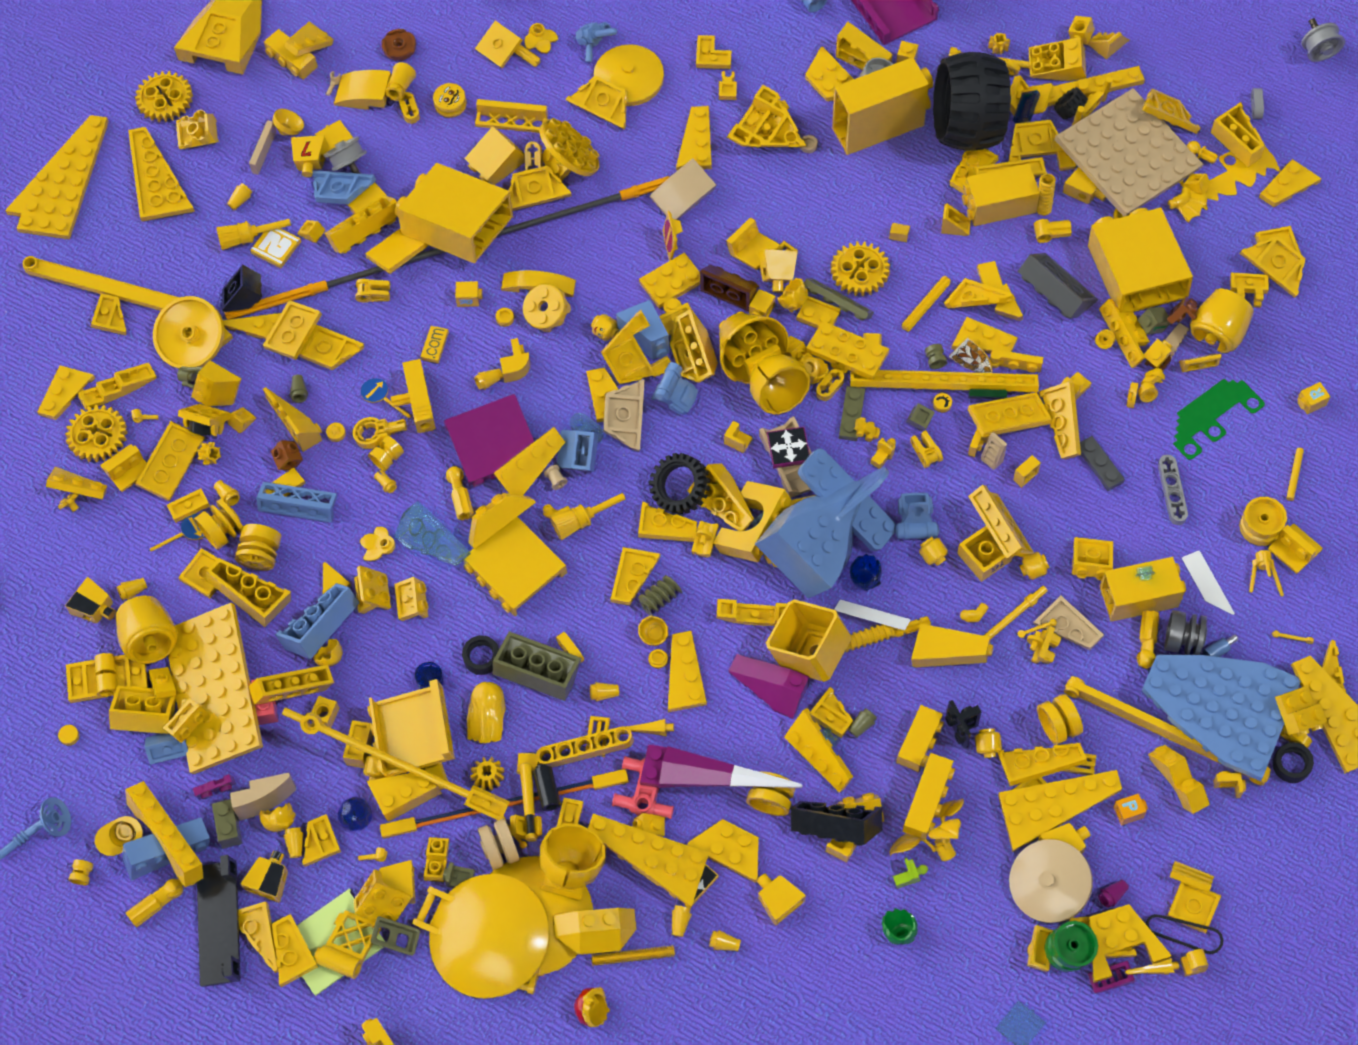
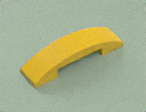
M512 271L504 273L501 291L519 292L520 289L532 290L538 285L551 284L565 293V297H574L576 280L544 271Z
M717 599L716 618L745 625L775 626L787 603H776L775 606L742 604L737 603V600Z

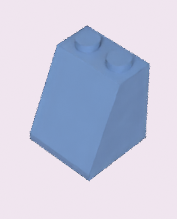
M650 300L616 313L617 328L620 331L638 311L642 310L650 326L633 336L643 353L652 360L663 358L670 353L669 335Z

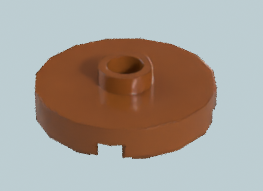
M394 29L389 31L382 39V50L389 59L396 61L405 60L414 54L416 39L411 32L409 33L405 29Z

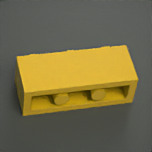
M276 30L264 41L266 54L271 58L274 57L282 67H287L294 76H299L304 80L318 67L315 56L310 52L295 56L284 47L285 42L290 37L281 30Z
M920 705L899 751L896 763L916 772H919L921 766H926L929 758L926 754L929 749L933 750L937 740L934 738L936 732L940 733L944 725L942 713Z

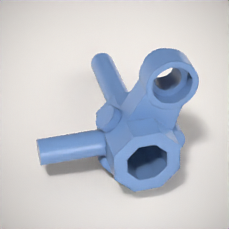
M593 22L583 25L576 31V41L579 45L586 46L585 62H592L593 47L599 44L602 37L616 35V28H611V25L607 22Z

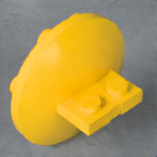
M552 118L544 121L539 129L540 137L546 146L545 151L542 153L544 164L548 165L561 181L571 171L582 176L594 175L599 169L598 158L600 155L591 146V140L586 136H582L565 120L562 122Z

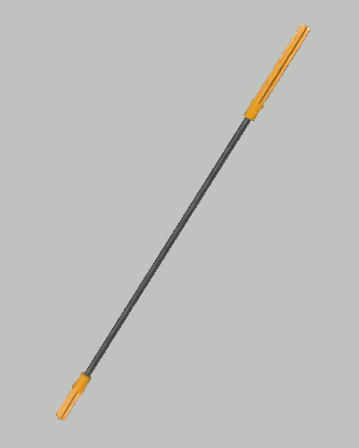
M669 176L637 186L633 185L630 188L620 190L615 195L503 228L498 236L620 199L624 201L654 192ZM437 248L415 255L403 265L445 253V251ZM377 266L326 282V280L313 284L310 283L297 289L261 299L250 309L224 312L227 320L235 319L285 304L289 300L295 301L308 296H314L328 291L330 287L385 270Z

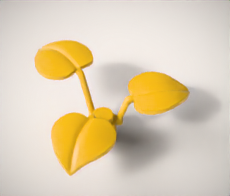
M964 799L951 800L941 804L940 814L935 816V818H940L941 825L931 830L928 834L929 838L936 839L934 841L935 845L927 839L924 840L907 833L894 842L889 851L890 856L894 853L911 850L920 841H923L933 852L937 851L942 861H948L955 857L956 852L950 839H958L961 821L957 818L945 821L946 816L956 814L963 806Z

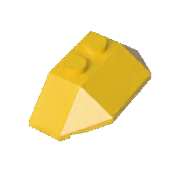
M690 309L675 317L670 346L675 362L682 367L681 376L700 383L714 375L718 361L707 329L693 310Z
M508 493L495 495L488 505L479 507L475 511L476 514L472 516L468 540L470 546L474 549L535 504V500L529 496Z
M635 909L585 910L553 915L555 937L578 955L618 952L636 931Z

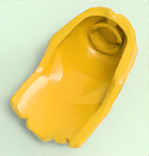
M481 682L474 687L467 715V739H473L479 743L496 742L502 739L503 717L506 705L503 691L499 685L493 682Z

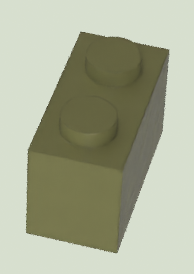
M231 799L212 803L217 838L221 847L224 849L243 844L239 820L232 808Z

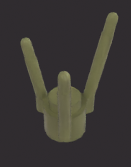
M180 367L177 378L179 381H182V386L193 389L194 385L191 382L196 380L198 372L203 367Z

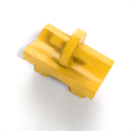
M704 521L699 522L691 550L692 554L706 558L711 557L714 546L713 542L719 528L718 524H710Z
M1049 626L1048 630L1036 631L1034 635H1028L1027 642L1031 644L1030 650L1034 651L1031 662L1036 664L1041 661L1050 664L1054 661L1055 653L1048 650V647L1056 648L1061 641V637L1054 633V627Z

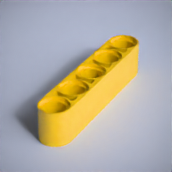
M617 727L543 746L537 750L536 758L539 764H547V766L553 768L627 749L633 745L634 737L628 727ZM622 734L629 735L626 741H620L619 737ZM603 739H609L608 745L600 746V742ZM589 744L590 748L587 751H581V746ZM564 749L571 750L569 755L561 756V752ZM551 754V758L548 761H542L543 755Z

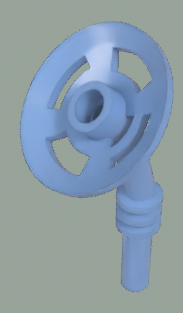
M55 797L44 800L40 807V820L25 831L21 830V834H16L17 837L14 836L13 840L0 850V860L16 847H21L22 843L25 844V840L28 841L30 836L43 827L54 837L66 835L71 826V816L64 802ZM54 805H56L60 809L62 813L61 816L59 812H57L54 809ZM62 822H64L63 828L61 829V831H58L57 829H59L62 825Z

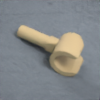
M334 71L330 73L331 83L326 92L327 96H330L335 85L340 83V73L337 77H335Z

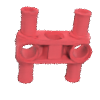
M624 756L622 769L637 771L640 775L635 795L628 797L615 793L612 806L629 809L631 813L637 816L647 813L671 819L674 806L657 803L656 798L659 788L640 784L645 758L638 760ZM641 803H646L648 807L646 809H640L638 808V805Z

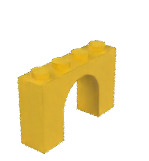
M747 481L741 494L748 508L764 511L761 521L747 531H735L721 527L713 544L720 554L759 562L764 553L755 543L778 515L790 506L792 499L783 488Z

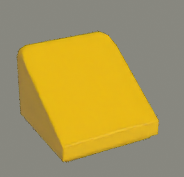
M1191 174L1183 185L1197 193L1204 194L1210 186L1207 174Z
M306 220L297 234L316 243L325 232V229L319 221Z
M892 223L889 239L907 242L910 226Z
M242 407L231 413L228 425L238 433H242L256 420V417Z

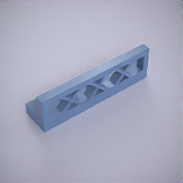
M263 482L256 498L258 511L332 523L334 518L333 506L337 499V493ZM266 489L275 491L272 494L265 493ZM287 492L294 494L290 497L283 496ZM308 495L312 498L304 500L301 497ZM327 498L330 499V502L323 503L320 500Z

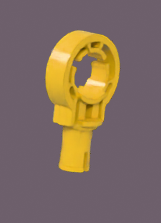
M366 417L358 421L354 426L353 437L361 448L373 449L378 447L379 443L386 436L406 431L407 424L405 419L388 423L386 418L379 420L375 417ZM363 427L366 429L370 427L375 428V435L372 438H366L365 441L362 437Z

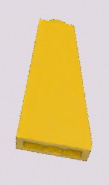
M920 624L911 657L912 666L917 668L987 663L988 656H992L994 645L991 644L990 637Z

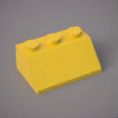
M117 685L109 709L110 729L169 734L163 727L174 716L176 696L156 698L153 688Z

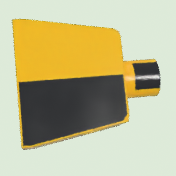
M89 577L83 581L65 605L70 614L93 623H98L102 617L112 620L116 614V610L111 608L113 601L110 596Z
M273 850L269 860L258 857L241 882L243 889L280 903L288 875L287 868L281 864L284 854Z

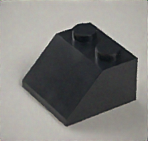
M242 264L222 288V311L230 312L250 309L255 303H258L262 298L261 274Z

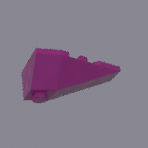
M736 654L729 669V673L745 687L751 689L772 710L791 719L794 718L809 686V676L738 654Z

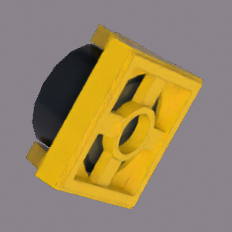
M199 403L178 410V417L183 418V425L189 428L190 432L200 435L217 436V434H222L224 423L230 420L231 413Z

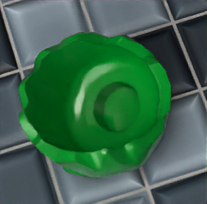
M894 908L893 912L887 911L885 916L882 917L883 933L887 940L895 945L909 944L915 940L918 932V924L915 917L905 909L899 910Z

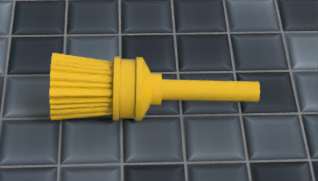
M290 219L255 226L245 221L244 223H237V225L216 227L223 251L239 244L253 243L254 237L258 236V233L291 226Z
M620 493L592 508L590 506L585 508L579 504L577 507L571 508V511L551 517L550 521L559 539L563 540L575 531L591 526V518L595 514L626 500L623 493Z

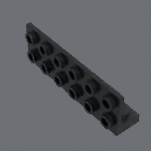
M229 855L220 856V863L203 865V879L197 881L200 986L202 987L241 981L237 861Z

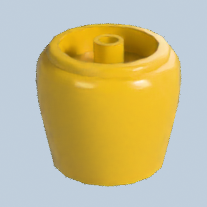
M1222 288L1216 289L1196 311L1197 317L1194 320L1191 319V334L1200 342L1205 338V341L1211 345H1214L1218 340L1220 343L1217 351L1221 353L1232 352L1243 341L1252 320L1254 309L1245 298L1237 293Z
M137 596L124 602L117 610V638L123 653L128 659L137 663L149 664L162 660L171 653L177 644L178 633L169 613L158 599L153 596Z

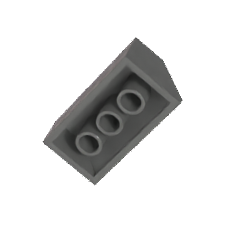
M1046 253L1030 254L1018 270L1022 275L1021 278L1027 283H1031L1035 287L1036 292L1046 296L1048 302L1055 307L1057 306L1061 310V314L1066 318L1079 317L1098 300Z

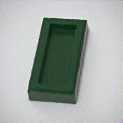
M970 389L968 391V398L1004 399L1007 398V391Z

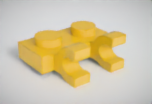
M1231 272L1230 291L1236 292L1243 298H1245V293H1254L1253 307L1261 308V302L1264 300L1263 294H1267L1269 290L1268 275Z

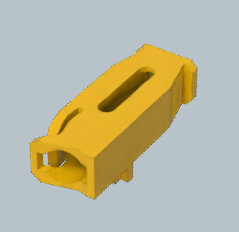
M421 359L402 362L408 393L391 396L392 406L397 407L411 404L417 432L433 431L436 427Z

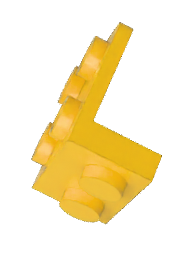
M1021 75L1015 76L1010 88V111L1014 117L1025 116L1027 113L1031 115L1045 112L1054 88L1053 84L1048 83L1029 87Z

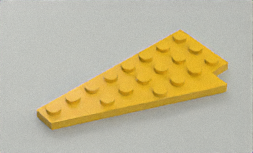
M90 115L6 209L7 215L20 217L16 228L18 232L70 240L109 122L107 117Z

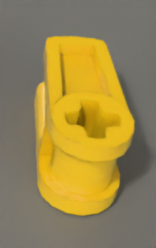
M357 280L355 299L362 303L390 301V281Z
M926 430L921 433V440L926 448L923 447L917 436L910 437V443L924 468L930 467V464L936 461H943L941 450Z

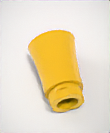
M403 62L396 63L393 66L385 92L386 96L391 100L398 101L402 98L409 85L416 78V72L412 66Z

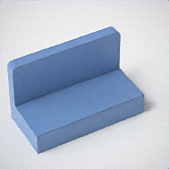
M158 734L145 738V750L150 765L186 756L188 752L186 739L180 743L170 734Z

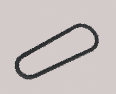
M1159 914L1151 915L1146 921L1149 929L1150 920L1158 917L1216 932L1220 937V945L1213 951L1204 950L1206 954L1217 953L1223 946L1224 939L1222 934L1213 927ZM1152 931L1153 934L1156 936L1165 938L1167 940L1176 942L1178 944L1187 946L1195 950L1201 949L1196 946L1187 944L1185 942Z

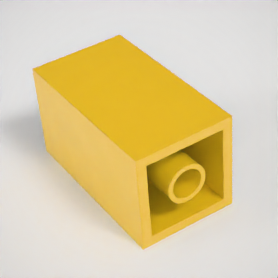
M1030 163L966 177V184L963 185L964 194L962 195V201L964 205H967V216L969 220H972L973 226L1037 212L1040 191Z
M1169 557L1105 571L1100 584V590L1110 621L1141 616L1145 610L1159 612L1178 608L1186 592V585L1180 579V568L1178 563H1175L1174 558Z

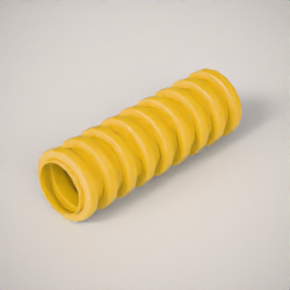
M1048 173L1041 175L1038 187L1040 197L1037 213L1044 216L1052 212L1056 182L1055 177Z
M881 624V626L876 625L875 628L873 626L870 629L865 628L864 631L858 630V633L852 632V639L845 652H849L850 649L852 651L855 648L860 649V646L866 647V644L872 645L873 642L876 644L879 640L880 642L884 639L889 640V637L895 638L894 627Z

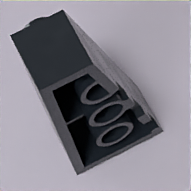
M799 801L791 807V831L799 832L801 835L811 834L816 835L818 838H832L837 842L847 841L861 846L865 845L883 830L882 807H874V810H865V806L857 805L856 808L849 809L845 808V804H835L826 807V803Z

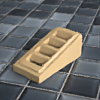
M992 432L982 452L981 460L991 469L995 470L1004 461L1007 443Z

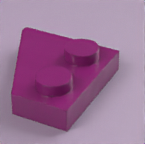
M230 774L225 775L222 779L213 780L193 788L194 795L205 799L213 796L212 792L218 790L221 793L232 789V785L236 784L235 779Z

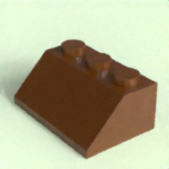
M708 265L700 271V287L702 292L749 312V305L759 290V285L754 281H747L737 274H731L718 266Z

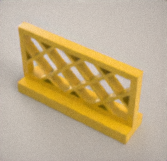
M981 485L968 496L1006 559H1011L1014 556L1025 557L1034 553L998 494L990 492L986 485Z

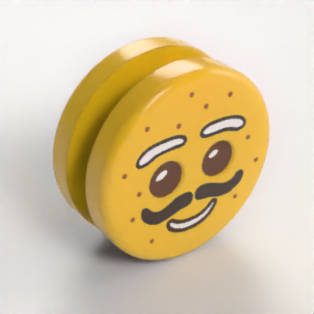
M446 83L434 91L433 102L438 114L443 117L452 118L464 112L467 101L461 86L454 83Z

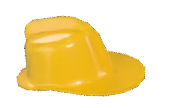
M119 817L102 826L95 835L96 848L106 856L118 855L123 852L124 843L142 838V826L133 817Z

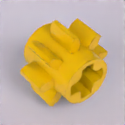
M997 32L994 37L990 36L988 48H992L993 54L1002 55L1004 51L1008 52L1010 39L1006 38V34Z
M215 442L201 443L202 447L197 449L199 456L197 459L204 460V465H209L210 463L217 464L216 460L221 457L220 447H214Z

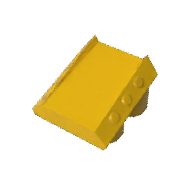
M198 110L194 113L193 117L183 116L176 120L178 147L180 150L219 142L216 126L217 120L214 114H207L204 110Z

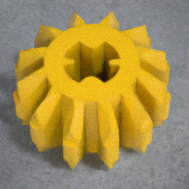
M483 757L482 763L476 761V767H471V772L473 773L471 780L475 781V786H481L483 790L489 787V790L492 791L493 785L499 787V781L504 780V775L502 774L505 771L503 767H500L501 762L499 760L494 762V758L491 757L489 761H486V758ZM488 772L489 774L491 772V775L487 776L486 774L485 776L484 773Z

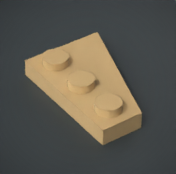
M1062 596L1057 598L1033 622L1034 625L1039 626L1049 622L1051 619H1055L1057 624L1052 626L1055 628L1054 633L1088 650H1091L1104 637L1101 631Z

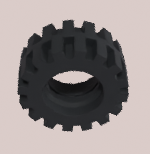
M1078 87L1072 88L1071 91H1067L1066 94H1063L1058 99L1054 109L1063 120H1067L1076 114L1079 106H1085L1088 98Z

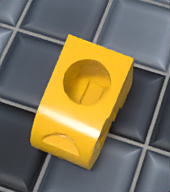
M1203 949L1186 953V956L1180 958L1185 977L1206 972L1209 965Z

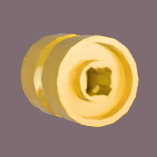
M386 436L379 443L380 447H375L368 454L370 460L379 469L384 471L393 464L392 460H397L404 453L399 443L390 436Z

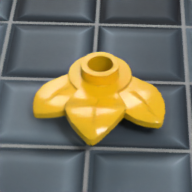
M534 23L529 28V34L525 36V47L528 50L536 47L539 52L548 53L551 49V42L557 41L558 36L554 31L545 29L542 24Z
M376 527L374 534H366L360 539L361 545L367 549L363 557L365 561L378 560L383 554H390L395 549V540L389 536L388 530L384 527Z

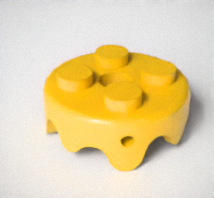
M542 284L534 287L526 295L523 302V314L526 321L532 327L544 332H551L552 328L561 326L564 323L565 316L571 311V306L566 300L565 293L551 284ZM547 302L548 308L545 311H541V305Z

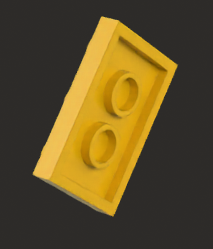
M684 252L639 278V283L657 307L661 308L668 299H676L699 286L700 272Z
M289 300L265 340L263 347L266 350L297 360L321 318V312Z

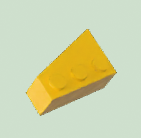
M848 21L837 35L836 57L861 70L872 58L879 57L892 62V53Z
M1240 102L1214 120L1211 134L1249 167L1261 158L1265 144L1256 128H1253L1250 118L1245 114L1242 109L1243 105Z

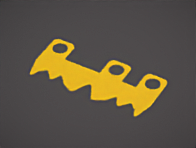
M1265 146L1261 158L1247 167L1231 151L1219 157V161L1227 171L1209 180L1210 186L1206 190L1208 193L1205 196L1206 203L1207 199L1218 201V193L1237 195L1236 181L1251 187L1256 180V173L1265 176L1266 168H1274L1280 172L1275 157ZM1230 155L1236 159V162L1233 165H1228L1225 163L1224 158ZM1182 180V181L1179 182V183L1181 184L1182 187H1184V185H1183L1184 182H1183V180Z

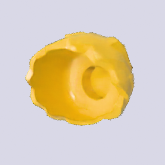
M795 278L793 281H789V285H786L782 295L777 300L782 307L793 312L805 304L808 299V291L803 280Z
M806 353L798 359L810 376V384L819 383L827 376L829 369L824 360L814 357L810 353Z
M285 803L284 807L278 806L272 811L266 810L265 812L260 810L259 819L263 827L271 832H281L288 829L296 817V813L293 811L290 803Z

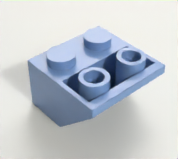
M561 430L560 435L565 443L558 451L557 465L559 468L594 472L599 434L576 430Z

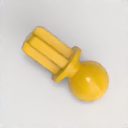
M1190 141L1187 144L1191 152L1195 155L1198 154V159L1202 158L1212 164L1216 162L1217 154L1207 150L1206 146L1201 148L1197 141Z

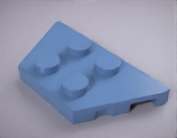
M313 170L314 197L316 202L350 204L376 181V178L372 174Z

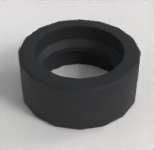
M482 635L469 639L462 650V657L466 668L477 675L491 673L493 671V660L499 650L497 643L492 638ZM478 646H488L493 652L492 659L486 664L476 665L470 660L471 650Z
M1294 742L1282 745L1274 755L1272 763L1273 769L1280 779L1288 783H1299L1305 780L1312 771L1314 760L1308 748ZM1288 752L1301 756L1305 762L1303 771L1300 773L1287 771L1281 763L1282 756Z

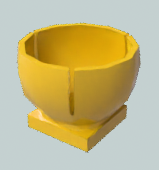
M777 344L744 360L750 383V393L758 406L766 413L779 415L791 411L803 401L809 391L810 376L802 363L794 357L781 354L780 347Z
M562 824L548 831L540 845V868L545 873L541 890L581 900L584 887L594 882L605 864V845L594 831L577 824Z

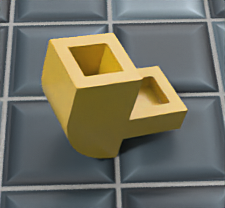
M518 338L510 339L513 356L499 358L505 383L522 379L530 370L529 352H524L523 344L519 345Z

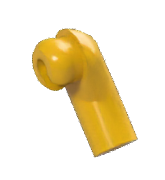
M546 504L543 507V515L549 519L571 511L569 506L560 510L554 509L550 504Z

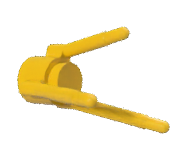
M1268 550L1256 552V559L1252 560L1253 567L1249 592H1253L1257 567H1259L1260 570H1266L1268 577H1271L1272 571L1280 596L1283 597L1284 593L1274 566V560L1271 557V552Z

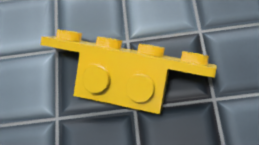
M1110 298L1099 308V311L1110 330L1114 333L1115 339L1131 368H1135L1145 358L1139 346H1146L1150 341L1134 312H1120L1113 299Z

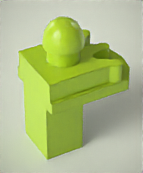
M907 857L904 858L908 871L893 876L897 888L920 882L919 875L926 874L928 867L926 865L916 867L913 859L908 860Z

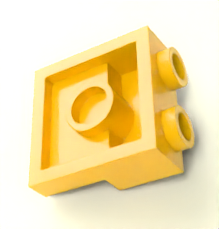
M1074 537L1072 575H1076L1081 579L1096 577L1097 580L1102 581L1104 572L1113 569V541Z
M1308 685L1275 697L1288 735L1297 733L1299 737L1310 733V728L1312 731L1324 728L1323 723H1326L1327 719L1321 703L1314 704Z
M377 1017L373 1020L368 1019L361 1025L365 1032L362 1036L368 1045H394Z

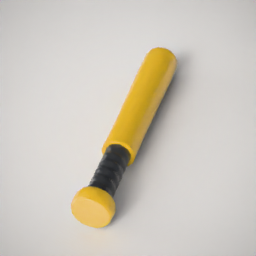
M523 763L520 765L524 816L526 817L527 824L525 839L528 842H533L538 839V836L534 829L535 810L532 766L529 763Z

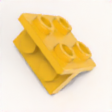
M129 444L100 466L117 488L123 492L136 483L147 462L143 459L139 449Z
M1295 524L1291 526L1286 525L1279 537L1268 548L1270 552L1296 574L1323 549Z
M361 565L358 566V576L354 577L356 598L359 601L357 605L358 612L365 614L376 607L386 610L390 609L391 603L387 575Z

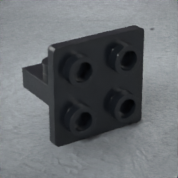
M951 700L946 709L945 720L949 727H953L957 743L962 744L965 749L969 745L971 736L969 730L979 725L981 710L978 705L974 707L968 706L961 710L960 713L954 701Z

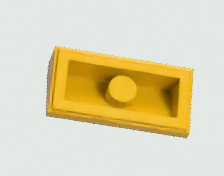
M1209 354L1179 360L1182 372H1189L1218 366L1222 356L1221 354Z

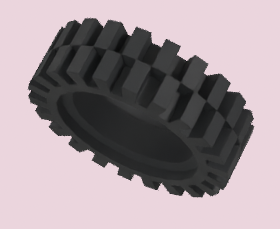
M673 453V456H665L666 460L661 459L659 461L660 466L655 465L653 468L657 471L656 473L651 472L650 475L654 478L653 481L649 480V485L653 486V488H650V493L654 494L652 496L653 500L657 501L656 504L663 509L675 514H683V512L688 514L691 513L690 509L694 511L698 509L697 504L701 506L704 503L701 501L702 497L707 498L708 495L704 493L705 490H710V487L707 486V483H710V479L706 477L709 473L705 470L704 464L700 463L699 460L684 453H680V455ZM687 467L694 476V487L686 498L677 501L672 500L665 490L666 479L674 469Z

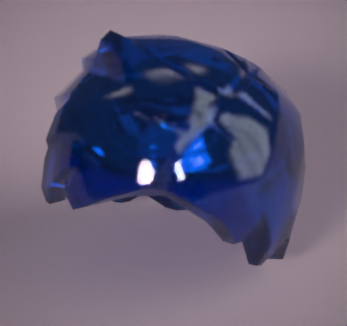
M865 554L858 556L850 567V579L853 584L865 591L881 584L882 567L880 560H876L874 555Z
M348 798L342 802L338 809V820L344 828L350 831L363 830L372 820L371 806L363 798Z

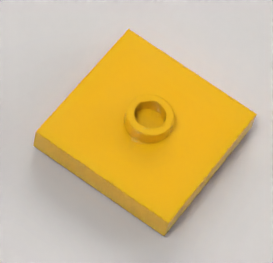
M494 21L475 49L503 69L523 40L497 21Z

